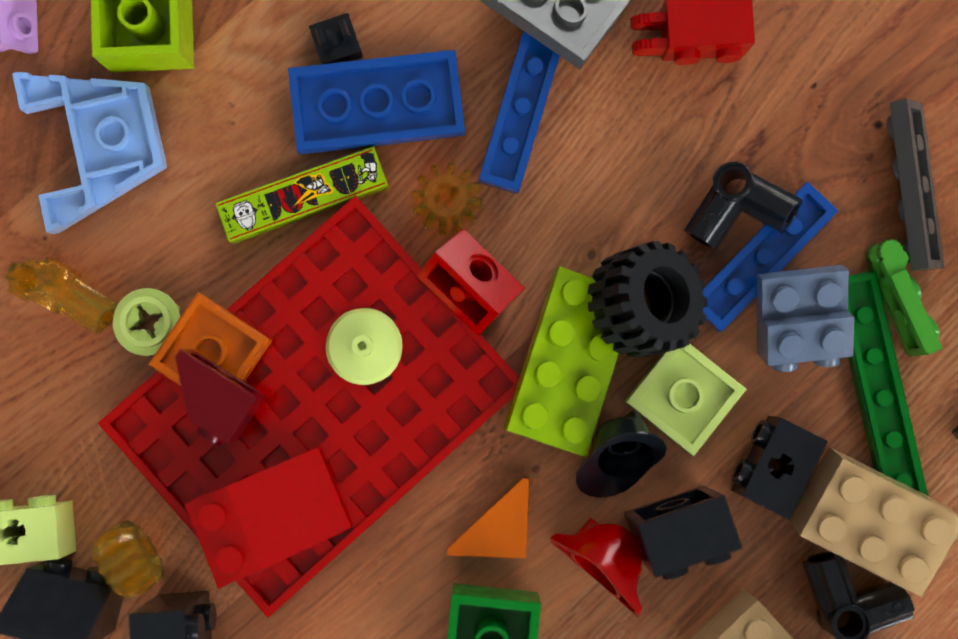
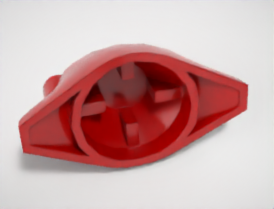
M589 518L574 535L554 534L550 537V541L554 546L599 582L611 595L639 618L642 613V605L637 594V584L642 571V551L636 537L630 531L615 524L599 525L595 520Z

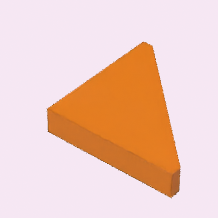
M521 477L510 490L492 504L452 544L448 545L447 555L526 559L529 477Z

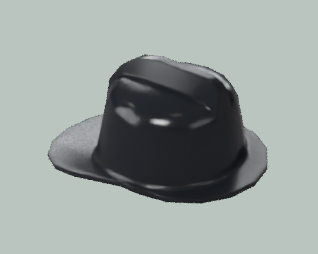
M630 411L624 417L611 419L597 429L594 451L586 458L576 472V484L581 492L592 497L602 498L622 493L636 484L652 466L665 456L667 446L662 438L650 432L638 412Z

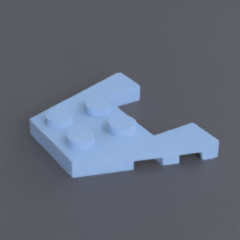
M26 72L12 73L21 111L30 114L65 106L81 185L38 195L47 233L53 235L61 233L168 168L150 87L145 83L90 78V80L70 79L61 75H49V77L35 76Z

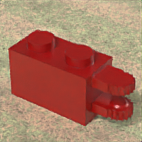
M665 0L659 12L639 13L630 18V27L633 30H660V38L641 39L633 42L632 55H662V61L674 60L676 65H691L699 62L700 59L716 58V61L719 63L735 62L740 60L755 44L752 0Z

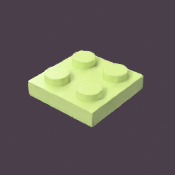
M689 344L684 348L662 353L624 402L688 454L695 456L747 389Z

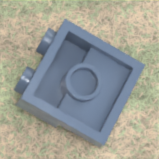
M834 265L757 274V354L767 366H771L776 371L791 372L798 368V363L813 361L814 364L821 367H834L840 364V358L853 357L854 316L848 311L849 270L846 267Z

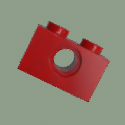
M465 229L461 230L439 248L417 275L478 336L525 289Z

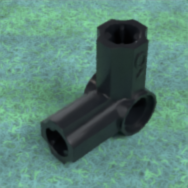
M728 162L716 170L713 177V186L684 231L696 241L717 251L740 214L744 213L782 234L790 227L802 205V199L751 173L749 168L743 163ZM735 179L746 181L744 188L736 194L725 192L729 182Z
M820 552L809 556L807 560L802 562L818 607V622L824 630L835 638L866 639L870 633L914 618L913 611L915 609L910 595L904 588L890 581L856 593L843 557L833 552ZM845 611H849V622L844 627L837 628L838 617Z

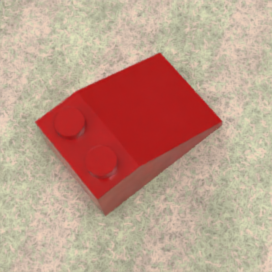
M320 447L184 504L218 589L260 572L352 528Z

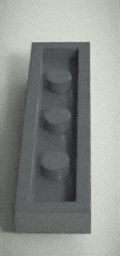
M906 98L890 103L891 116L887 119L888 132L895 141L896 157L893 158L892 167L896 179L900 181L902 195L898 200V212L901 220L905 222L907 239L903 243V251H906L909 257L908 263L911 264V271L943 269L945 267L923 103Z

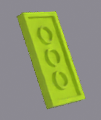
M559 266L554 269L503 430L582 457H587L619 353L613 350V343L605 344L600 338L603 332L601 329L595 330L592 324L595 316L594 312H589L588 302L592 301V295L588 294L589 284L596 281L593 278Z

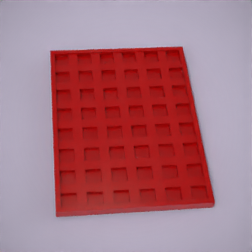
M356 195L226 309L272 340L245 381L267 396L239 440L230 444L222 442L221 445H217L199 435L197 431L200 427L188 418L182 387L159 371L150 376L98 422L99 426L195 535L196 533L185 508V503L320 447L352 528L260 572L236 581L267 618L276 612L514 396L519 376L481 334L478 336L417 277L422 270L420 266ZM358 308L375 309L389 316L397 325L403 343L402 356L396 369L384 380L370 385L353 384L341 378L330 366L326 355V339L333 323L344 313Z

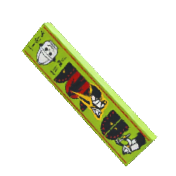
M373 146L215 204L228 241L231 244H235L346 204L355 195L360 199L388 189L389 186Z

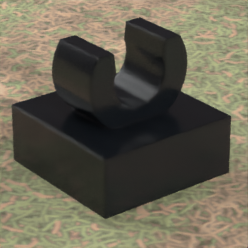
M348 13L309 25L321 64L348 62L363 57Z

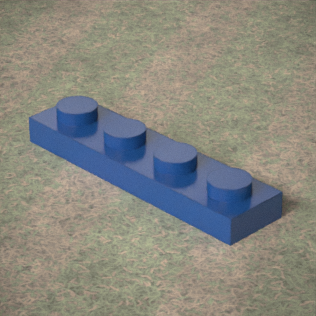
M525 31L521 35L477 181L514 194H518L560 57Z
M809 182L803 184L793 194L802 199V205L790 227L781 234L763 225L708 281L705 289H702L703 297H707V307L703 308V313L706 315L705 321L717 333L722 332L757 296V274L780 272L838 212Z

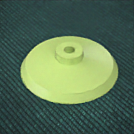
M358 308L344 313L333 323L327 335L326 355L330 366L341 378L353 384L370 385L384 380L396 369L402 356L403 343L397 325L389 316L375 309Z

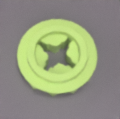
M143 288L132 291L118 303L114 311V334L118 342L129 352L142 356L155 355L179 320L180 307L169 294L160 290ZM143 310H146L149 315H163L159 318V321L154 323V334L147 329L134 330L144 321Z

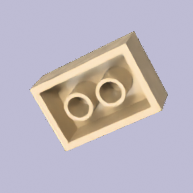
M831 447L827 450L789 520L801 537L920 597L923 596L958 535V514L947 505Z

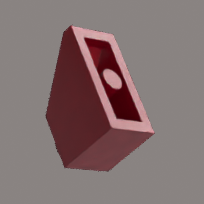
M180 349L175 356L189 420L200 427L197 431L199 435L214 444L221 445L222 442L230 444L239 440L267 395L194 349Z

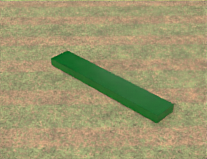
M873 270L849 275L848 311L854 316L853 357H848L873 468L929 496L877 272Z

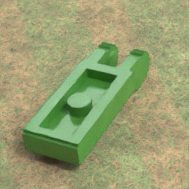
M892 239L872 245L866 252V262H869L868 267L870 271L876 270L884 304L907 355H910V357L929 355L943 349L938 339L940 336L939 328L934 319L927 315L920 300L922 297L921 289L917 281L909 276L905 269L909 257L906 251H903L904 246H901V242L898 243L897 240Z

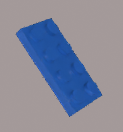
M455 50L288 68L296 147L299 155L465 136Z

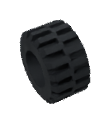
M651 241L613 254V256L607 257L601 262L602 267L595 269L592 277L596 282L589 284L588 294L592 295V301L588 302L589 312H594L595 320L592 321L595 330L601 329L603 332L600 338L605 344L613 343V350L617 353H627L628 357L636 358L675 351L689 345V340L696 339L700 333L698 326L703 325L706 318L703 308L707 307V297H703L702 289H705L703 279L699 280L697 273L699 269L696 264L688 262L689 256L683 250L676 252L675 245L668 242L661 244L660 241ZM644 289L646 290L650 299L651 312L649 311L645 302Z

